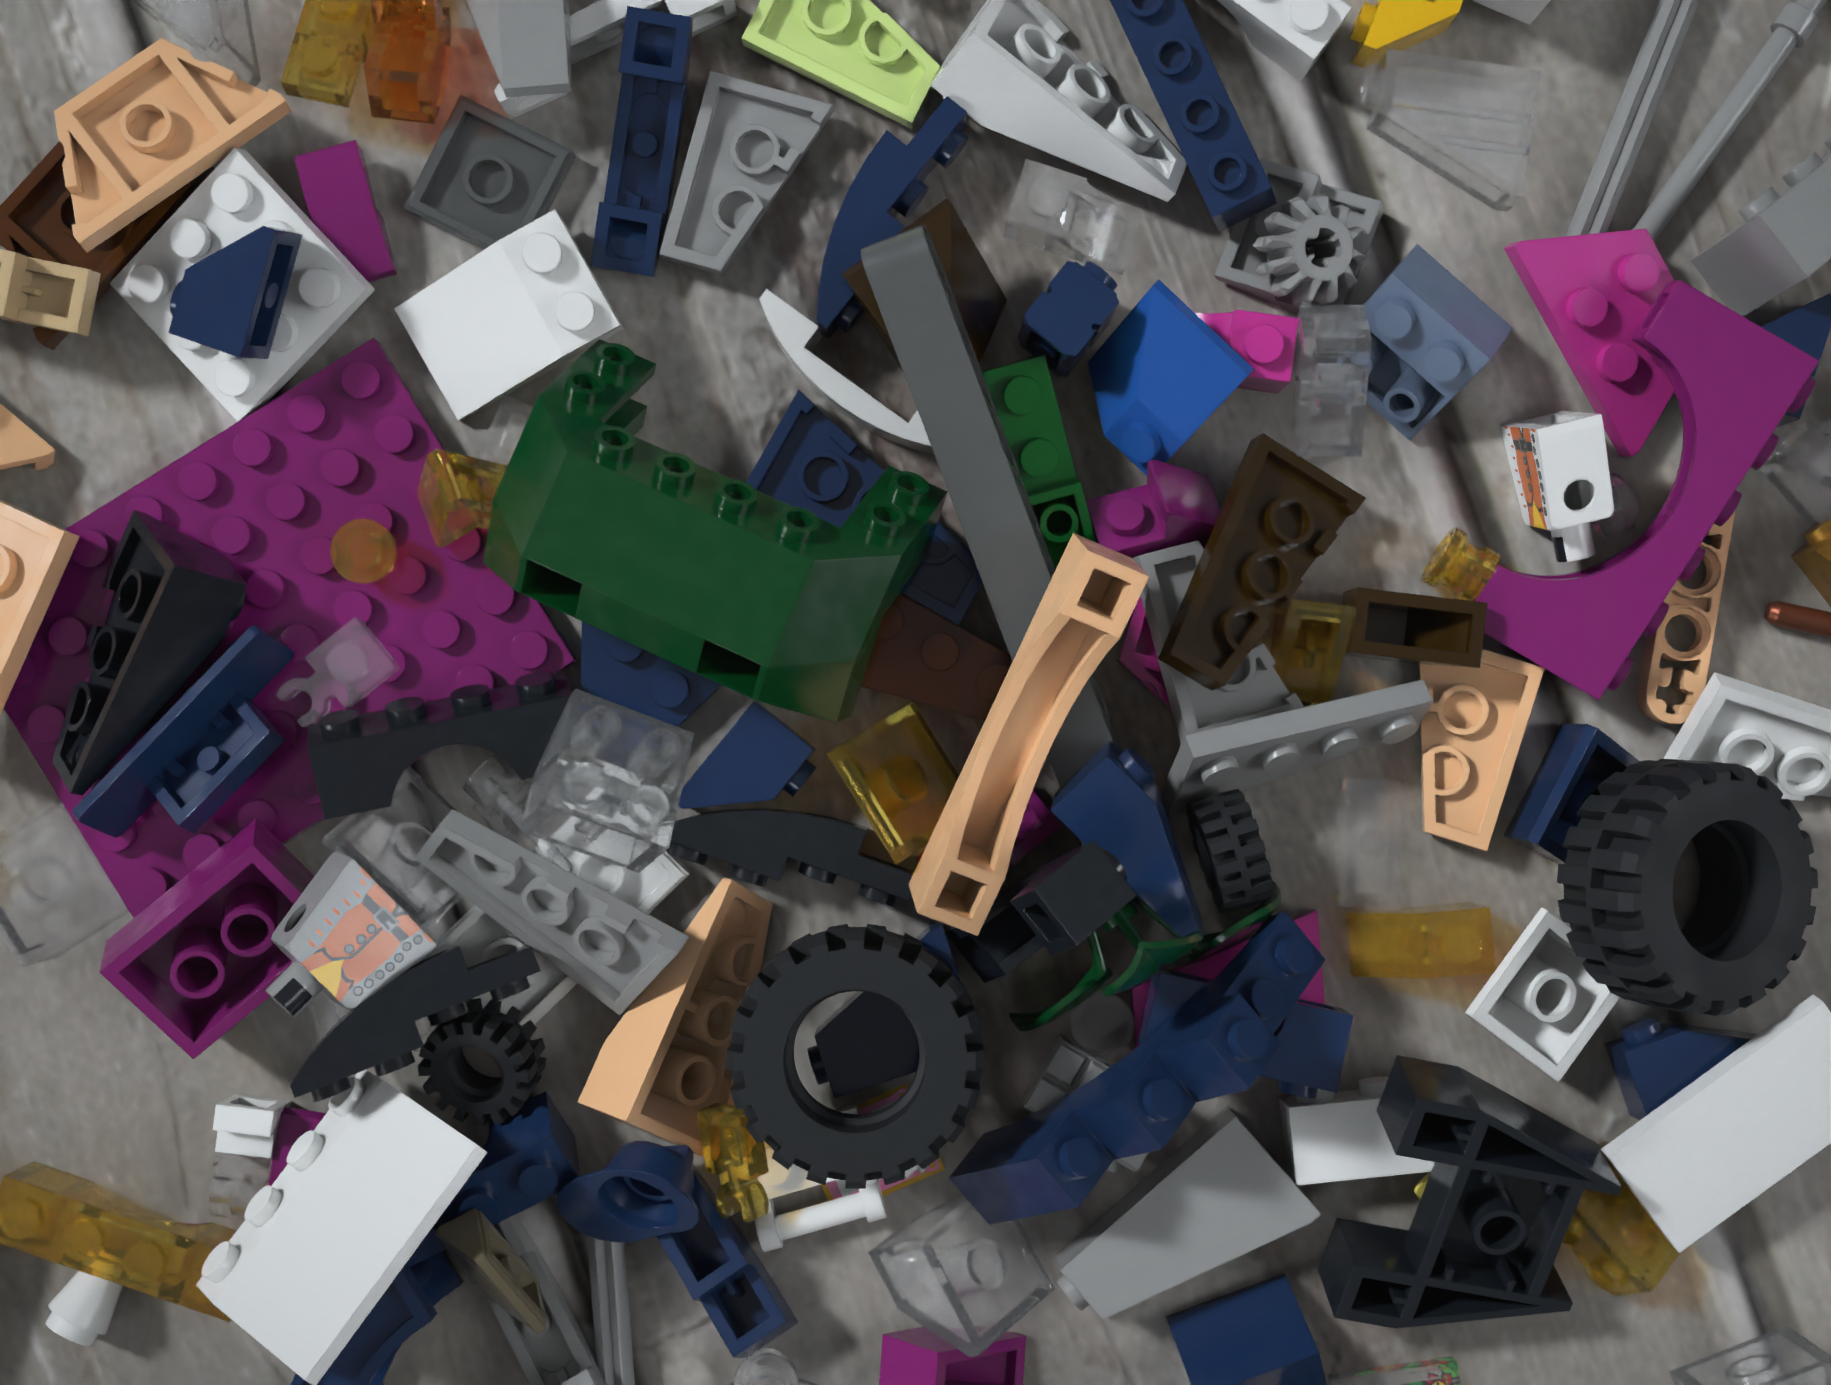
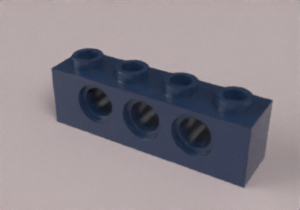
M1110 0L1218 231L1221 232L1277 204L1272 186L1184 1Z

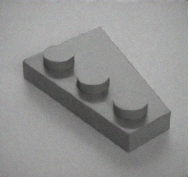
M1199 541L1142 554L1133 558L1149 575V579L1141 593V599L1157 658L1160 655L1204 551ZM1257 642L1226 685L1213 691L1158 659L1180 743H1182L1184 736L1304 707L1296 693L1290 694L1273 667L1276 662L1264 643L1258 644Z

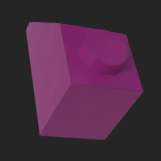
M924 1326L885 1333L882 1338L879 1385H1023L1027 1335L1017 1332Z

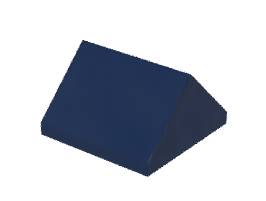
M1561 724L1503 836L1556 864H1565L1568 848L1562 845L1568 829L1571 826H1578L1581 818L1576 813L1590 795H1601L1597 789L1598 786L1612 774L1623 772L1630 764L1640 761L1597 727L1589 724Z
M1284 1273L1166 1316L1190 1385H1327L1319 1351Z

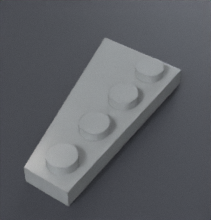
M1422 679L1185 735L1160 796L1168 816L1187 810L1188 803L1233 789L1243 791L1380 743L1394 744L1401 742L1417 732L1420 722L1433 703V699Z

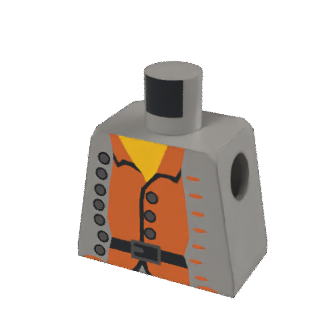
M335 851L328 857L273 932L271 940L293 963L265 991L293 1018L321 991L332 1001L349 1011L359 1006L415 965L438 945L353 858Z

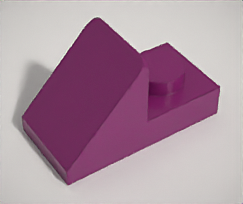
M1158 460L1148 461L1147 485L1085 500L1096 543L1131 558L1194 541L1208 540L1220 513V508L1208 475Z

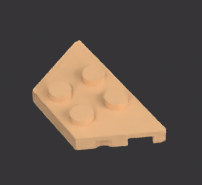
M163 38L159 39L54 110L58 140L64 146L65 158L62 162L65 186L71 193L76 223L72 225L74 238L88 253L224 159L234 147L240 148L292 112L287 101L281 93L275 90L263 91L238 79L234 71L212 61H199L191 55L189 50Z

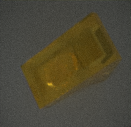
M435 449L427 454L417 494L437 548L447 546L477 527L489 529L494 496L508 465L440 449Z

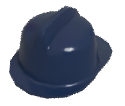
M637 1140L626 1143L604 1170L582 1175L566 1182L557 1195V1208L565 1221L579 1232L598 1240L610 1242L639 1241L667 1233L692 1230L699 1221V1209L692 1200L694 1190V1175L691 1169L694 1159L693 1151L687 1145L662 1146L649 1141Z

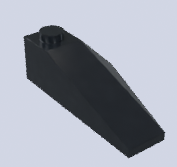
M134 510L108 566L103 588L114 590L104 627L91 625L86 642L87 646L92 647L88 682H78L73 687L52 759L55 768L71 794L83 796L221 642L230 621L235 620L239 616L245 601L247 584L225 556L147 513Z

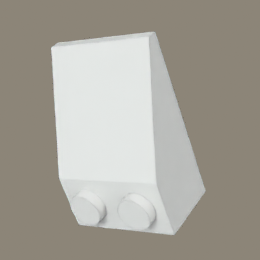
M555 209L498 240L394 308L458 421L584 353L599 339L605 341L625 330L564 220Z

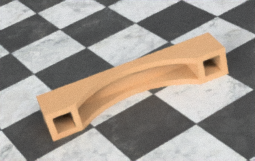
M1075 533L1072 534L908 884L918 914L973 935H979L1006 878L1024 812L1050 748L1086 682L1105 655L1120 639L1149 579V575L1133 558Z

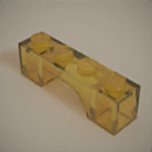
M36 1161L4 1175L0 1185V1244L227 1322L232 1320L212 1304L196 1284L202 1277V1267L209 1254L220 1243L224 1241L229 1242L237 1230L214 1222L192 1224L167 1221L128 1210L99 1194L94 1187V1181Z

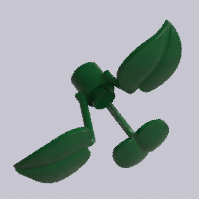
M1273 881L1274 888L1272 889L1274 896L1272 899L1260 902L1250 915L1227 930L1203 935L1200 930H1197L1182 938L1138 895L1135 896L1101 925L1105 933L1119 925L1136 949L1134 959L1126 971L1113 983L1101 989L1103 995L1108 997L1142 983L1155 974L1160 965L1170 964L1190 950L1193 953L1187 956L1192 962L1236 942L1262 925L1280 906L1282 901L1279 887ZM1132 901L1177 939L1145 942L1130 920V917L1138 913ZM1098 930L1087 937L1093 959L1090 970L1074 990L1060 1001L1037 1011L1027 1013L1010 1012V1019L1018 1030L1029 1031L1051 1023L1083 1003L1114 975L1111 968L1107 967Z

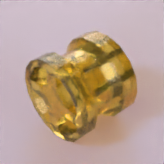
M1453 527L1442 539L1427 562L1421 575V581L1430 587L1441 585L1451 591L1453 599L1473 601L1492 575L1499 561L1500 553L1489 546L1479 549L1468 541L1466 532Z

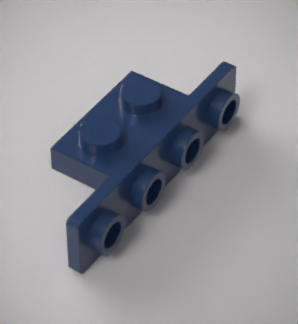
M253 625L249 627L228 647L227 651L207 672L184 692L176 704L137 741L136 745L113 769L92 787L91 791L73 809L72 813L76 819L86 826L117 838L158 799L179 827L195 834L285 741L252 700L293 659L294 652L287 644L258 626Z

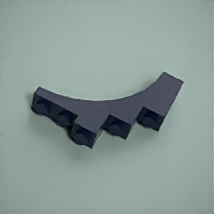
M1286 911L1270 916L1216 978L1163 1027L1097 1077L1050 1106L1015 1123L984 1133L949 1179L989 1225L1079 1208L1113 1160L1162 1150L1196 1102L1249 1090L1281 1044L1274 1035V1032L1322 966L1325 958Z

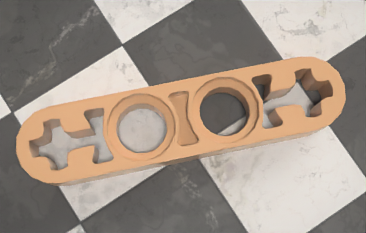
M1735 511L1722 526L1719 527L1713 524L1705 536L1711 538L1710 545L1703 542L1700 544V547L1705 549L1702 559L1706 567L1704 582L1696 589H1689L1684 587L1677 579L1664 599V602L1669 604L1664 620L1658 629L1645 639L1637 686V703L1641 712L1649 720L1656 723H1684L1706 687ZM1677 615L1688 618L1696 630V638L1693 645L1683 652L1674 650L1665 638L1667 623L1672 617ZM1664 659L1669 662L1690 661L1689 671L1675 670L1673 689L1683 693V701L1681 704L1671 705L1667 713L1666 702L1656 699V691L1658 687L1669 686L1673 667L1660 668V660Z

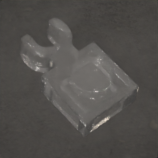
M354 617L304 657L316 672L309 678H294L287 681L280 687L276 695L281 701H289L299 692H307L312 699V707L297 722L301 727H309V724L319 723V719L329 713L333 698L336 697L344 708H352L401 667L361 618Z

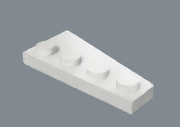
M1714 672L1663 759L1721 762L1751 768L1757 776H1765L1778 786L1783 793L1781 799L1804 801L1805 796L1808 795L1831 797V710Z

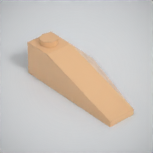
M723 878L684 931V934L688 935L689 938L680 952L634 1000L603 1043L578 1103L672 1145H687L694 1154L711 1161L713 1160L735 1108L730 1092L733 1085L731 1070H727V1048L730 1045L732 1036L730 1028L735 1012L747 989L761 971L773 905L771 902L732 879Z

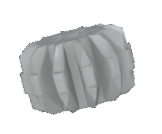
M1320 194L1309 197L1306 202L1300 197H1295L1283 202L1282 213H1270L1262 220L1270 236L1257 238L1252 246L1260 252L1267 253L1268 262L1261 263L1255 272L1260 276L1274 274L1275 278L1269 294L1281 297L1290 293L1292 305L1298 307L1308 306L1313 300L1321 305L1335 301L1338 298V289L1351 288L1358 282L1350 266L1362 264L1367 256L1361 251L1353 249V240L1359 239L1365 229L1359 226L1350 228L1345 226L1351 207L1339 205L1330 209L1328 196ZM1313 247L1314 254L1307 255L1305 248Z

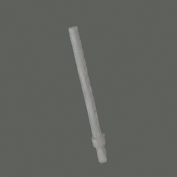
M1796 0L1795 3L1790 2L1783 7L1770 26L1772 35L1633 230L1646 228L1655 243L1794 47H1802L1819 23L1816 16L1827 0Z

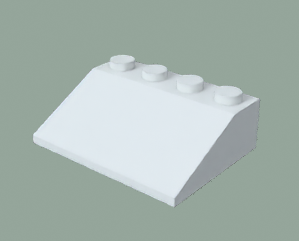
M368 1070L357 1073L355 1077H348L352 1087L332 1096L328 1104L329 1111L313 1131L305 1132L297 1139L288 1153L287 1166L271 1186L263 1187L251 1199L244 1214L245 1221L229 1242L224 1241L220 1243L209 1254L202 1267V1277L196 1284L212 1304L311 1385L318 1384L487 1154V1151Z

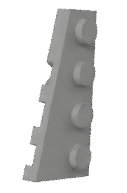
M453 809L439 824L414 858L525 944L531 946L533 950L618 1015H621L675 958L689 938L688 935Z

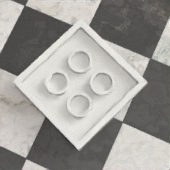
M235 147L109 283L237 422L266 405L375 291L372 285L246 150ZM262 226L290 230L302 234L268 359L239 358L168 333L173 317L170 312L171 296L177 284L183 280L185 269Z

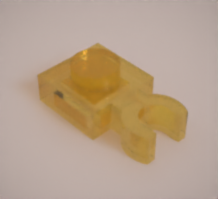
M713 1103L698 1110L697 1117L706 1172L717 1174L720 1178L721 1186L716 1193V1204L721 1216L727 1218L742 1210L744 1222L750 1223L768 1214V1197L764 1187L757 1179V1177L769 1172L765 1141L763 1140L757 1144L746 1129L748 1119L742 1108L736 1109L733 1105Z

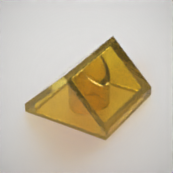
M912 701L826 753L895 865L928 844L959 777L956 769Z

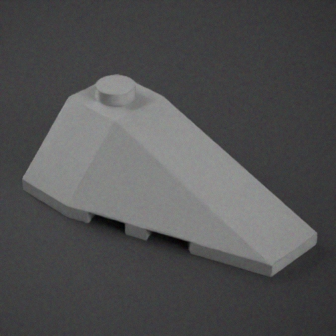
M464 0L506 97L571 92L570 0Z

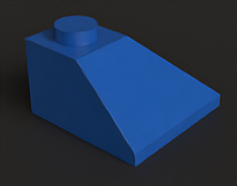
M1160 280L1147 291L1088 361L1103 435L1146 476L1148 461L1158 460L1166 463L1254 370L1248 362Z

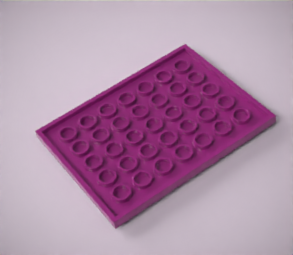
M375 338L354 349L65 529L80 536L4 709L133 918L255 818L283 845L325 819L307 749L309 724L319 723L318 721L322 716L339 710H355L358 712V715L385 710V706L390 702L406 697H420L424 702L450 697L454 690L474 684L487 685L489 689L513 685L523 675L534 672H550L555 676L578 662L543 604L513 590L483 563L490 519L382 345ZM134 510L147 513L225 556L247 584L245 601L239 616L235 620L230 621L221 642L83 796L71 794L55 768L52 759L73 687L78 682H88L92 647L87 646L86 642L91 625L100 627L105 625L114 590L103 588L108 566ZM256 625L290 647L294 652L293 659L252 700L285 741L195 834L179 827L158 799L117 838L86 826L76 819L72 811L91 791L92 787L113 769L136 745L137 741L176 704L184 692L193 686L249 627ZM433 749L421 755L416 760H414L409 766L424 758L428 754L432 753L436 749Z

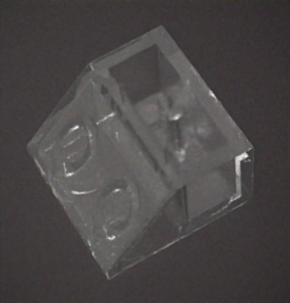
M575 689L566 703L534 773L519 831L640 873L669 848L695 733Z

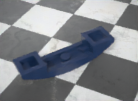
M627 6L618 72L622 74L605 197L604 202H599L590 266L655 277L668 218L683 125L691 54L692 17Z

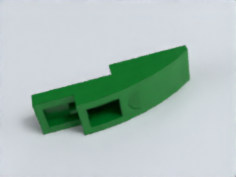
M1038 354L982 370L1056 570L1073 533L1093 542H1096L1082 485L1077 479L1046 358L1044 354Z

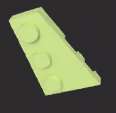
M760 0L741 38L743 46L910 129H913L933 89L930 85L941 68L887 13H883L870 0Z

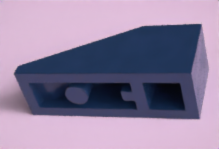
M1109 741L1054 794L1051 811L1082 842L1086 844L1094 840L1101 849L1112 853L1125 869L1127 875L1126 882L1132 890L1181 938L1197 930H1200L1202 933V917L1157 786L1151 781L1156 774L1145 759L1135 750L1128 747L1122 752Z
M1651 1018L1623 1027L1621 1029L1623 1037L1604 1043L1629 1115L1641 1120L1758 1034L1664 1022L1660 1024L1659 1019Z

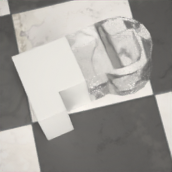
M234 1094L216 1104L213 1130L217 1131L213 1163L215 1172L209 1192V1212L211 1216L245 1220L244 1214L251 1199L259 1190L269 1185L281 1113L285 1107H291V1101Z

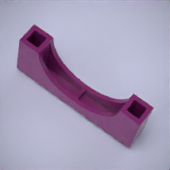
M1681 280L1666 283L1631 339L1644 348L1665 371L1678 398L1682 416L1683 444L1680 464L1673 486L1660 511L1646 529L1628 546L1612 557L1583 570L1557 575H1533L1517 572L1491 561L1467 598V601L1488 603L1485 634L1597 700L1601 698L1606 689L1614 692L1625 680L1633 665V659L1628 657L1638 639L1641 635L1650 637L1658 629L1669 609V604L1665 603L1664 599L1677 579L1681 582L1687 581L1698 568L1705 554V549L1700 547L1703 539L1713 524L1720 527L1733 514L1742 497V494L1736 490L1750 468L1756 471L1768 460L1779 440V437L1773 434L1774 430L1787 411L1794 414L1801 408L1810 396L1816 380L1810 377V375L1819 363V360Z

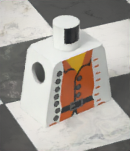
M1558 411L1500 425L1525 524L1551 531L1557 562H1570L1594 556L1596 553L1590 522L1611 517L1614 513L1602 415Z

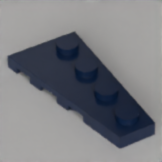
M798 389L746 483L752 485L761 493L793 507L805 508L813 512L818 518L841 527L884 471ZM938 521L928 554L900 594L959 626L983 582L971 551Z

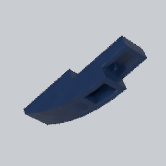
M946 96L907 146L886 130L866 158L846 194L827 245L818 290L817 324L820 333L828 339L833 336L839 327L847 333L864 314L863 308L841 274L862 260L861 248L894 236L906 228L895 219L896 215L900 213L907 218L917 208L929 189L923 183L938 163L946 169L960 154L968 141V137L963 134L966 129L967 111L948 96Z

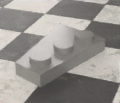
M710 71L659 252L661 259L723 276L834 112L833 104Z

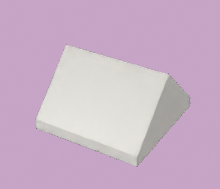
M1541 907L1466 1010L1465 1014L1475 1025L1550 1078L1559 1082L1620 997L1610 993L1605 984L1597 983L1589 975L1582 964L1586 958L1575 955L1566 936L1567 933L1572 931L1571 928L1551 912Z

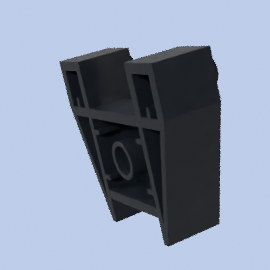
M1397 1055L1377 1107V1113L1396 1155L1435 1163L1409 1230L1336 1218L1318 1267L1334 1318L1390 1328H1406L1570 1311L1573 1302L1554 1266V1261L1584 1189L1619 1195L1622 1188L1597 1143L1458 1066Z

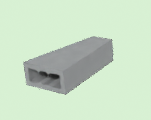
M1226 1106L1056 1255L1059 1269L1063 1274L1057 1280V1283L1080 1311H1083L1090 1305L1102 1319H1106L1312 1223L1321 1213Z

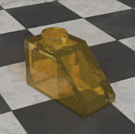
M1461 902L1346 913L1351 976L1437 978L1494 973L1496 970L1490 907L1474 902Z

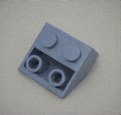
M1416 244L1315 358L1408 440H1411L1493 358L1513 327L1422 247Z

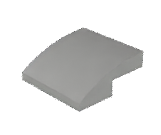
M1260 158L1259 161L1272 186L1277 204L1233 226L1214 276L1217 280L1253 296L1311 318L1339 326L1355 284L1348 289H1338V298L1331 303L1320 305L1313 300L1308 306H1294L1291 303L1290 293L1281 297L1269 294L1275 276L1274 274L1260 276L1255 272L1261 263L1268 261L1267 253L1260 252L1252 245L1257 238L1270 236L1262 220L1270 213H1282L1284 201L1300 197L1306 202L1309 197L1320 194L1328 196L1330 209L1339 205L1351 207L1345 226L1347 228L1359 226L1365 229L1359 239L1353 240V249L1367 255L1384 211L1383 203L1376 199L1322 184L1320 175ZM1313 247L1305 248L1307 255L1314 254ZM1363 263L1350 266L1356 279Z

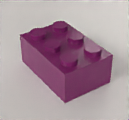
M255 818L106 941L99 973L192 1059H195L270 996L265 990L293 963L273 943L271 937L280 922L314 878V875Z

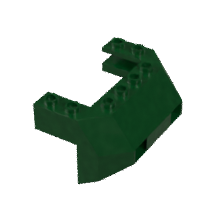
M601 339L596 341L539 393L494 496L483 563L513 590L758 702L835 723L851 717L882 617L928 554L948 491L928 483L926 479L916 473L900 471L888 466L844 524L838 527L818 518L813 512L805 508L788 505L757 491L752 485L744 481L727 478L696 464L691 458L683 454L666 451L635 437L634 435L643 427L647 406L630 398L654 375L656 363L635 355L631 349L624 345L608 343Z

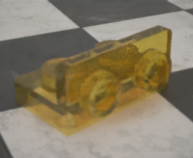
M1608 1142L1598 1143L1597 1145L1601 1150ZM1602 1152L1622 1187L1619 1195L1584 1189L1562 1243L1566 1244L1587 1267V1273L1591 1280L1611 1295L1621 1296L1651 1292L1680 1253L1669 1243Z

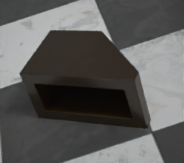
M1360 587L1344 591L1336 655L1403 663L1480 668L1488 603Z

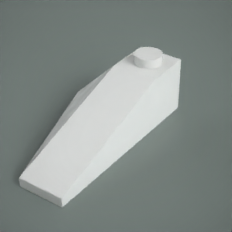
M987 0L948 54L930 86L942 94L944 99L946 96L967 111L969 117L983 127L1168 202L1176 194L1187 166L1184 157L1138 106L1130 103L1121 105L1110 93L1109 87L1104 81L1109 75L1096 59L1089 61L1086 65L1063 41V38L1070 30L1038 0Z

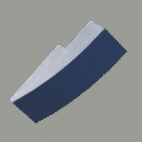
M692 1163L691 1169L694 1175L692 1200L699 1209V1221L692 1230L659 1235L657 1238L694 1301H701L732 1357L747 1358L799 1322L741 1230Z

